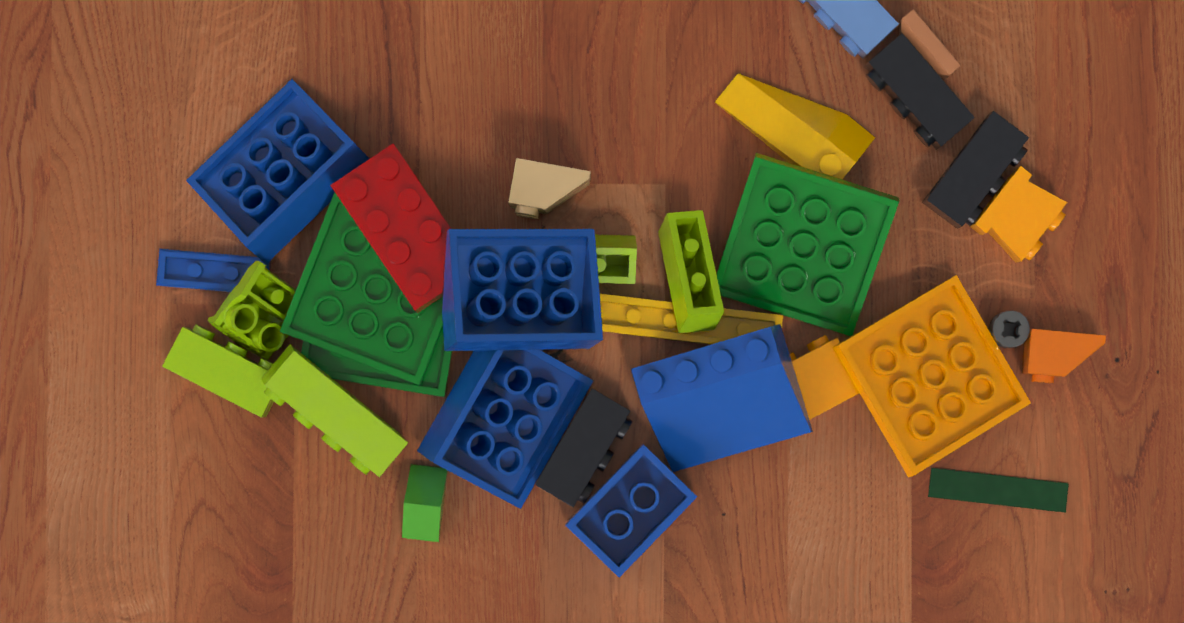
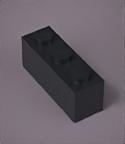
M903 33L865 65V68L869 71L866 74L869 82L879 92L884 89L893 99L890 102L893 110L902 119L908 117L917 127L914 130L915 135L926 147L932 145L936 150L939 149L975 118Z
M992 111L986 116L922 203L957 229L965 223L971 226L983 211L979 204L987 193L993 197L1006 179L1001 175L1010 164L1015 167L1028 151L1023 145L1029 137L995 111Z
M592 388L535 485L573 508L577 501L584 504L595 486L589 482L595 470L598 469L603 472L614 454L608 448L615 437L620 440L623 439L633 422L627 418L630 410Z

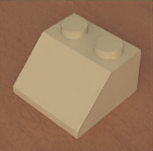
M516 158L508 203L511 208L515 209L517 216L538 219L539 213H550L589 186L591 171Z

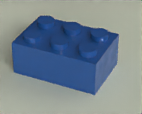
M642 444L566 522L565 526L620 578L697 496Z

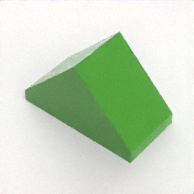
M411 464L404 498L402 538L439 542L448 470L440 467Z

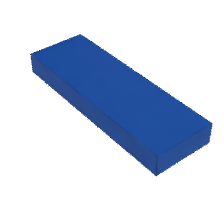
M159 249L156 286L231 292L240 282L247 269L256 260L262 261L258 257ZM271 260L267 264L262 262L264 265H266L265 267L268 270H270Z

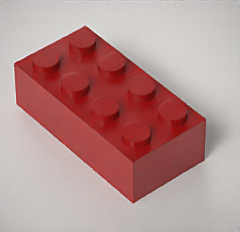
M392 143L330 186L413 309L419 313L443 297L447 230L451 229V227L394 143Z

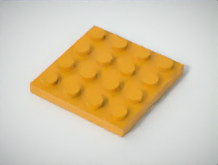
M957 275L833 347L908 477L918 474L1031 404Z

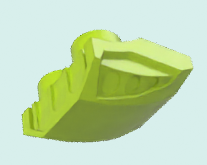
M256 260L247 269L240 282L230 292L216 314L209 317L207 321L243 348L268 360L272 353L277 351L289 336L280 332L296 289L268 270L262 262Z

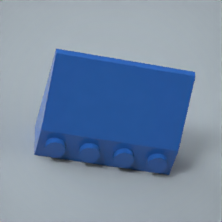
M291 79L186 181L237 238L262 262L267 264L331 202L335 192L330 185L370 158Z
M448 229L442 306L444 351L590 349L603 340L595 229Z
M781 324L631 369L641 405L672 472L813 432Z
M541 350L473 351L417 451L438 466L521 509L594 380Z

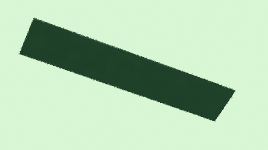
M931 468L928 497L1066 513L1069 483Z

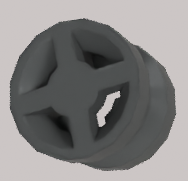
M1005 311L995 315L988 327L997 345L1003 348H1012L1023 344L1030 333V326L1026 317L1016 311Z

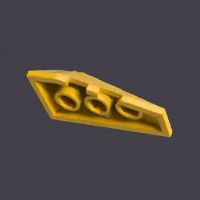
M739 73L715 101L719 107L788 163L839 179H843L875 139L871 133L845 113Z

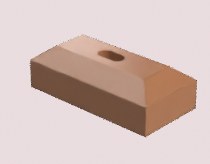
M914 9L899 21V35L903 33L941 79L945 80L961 66Z

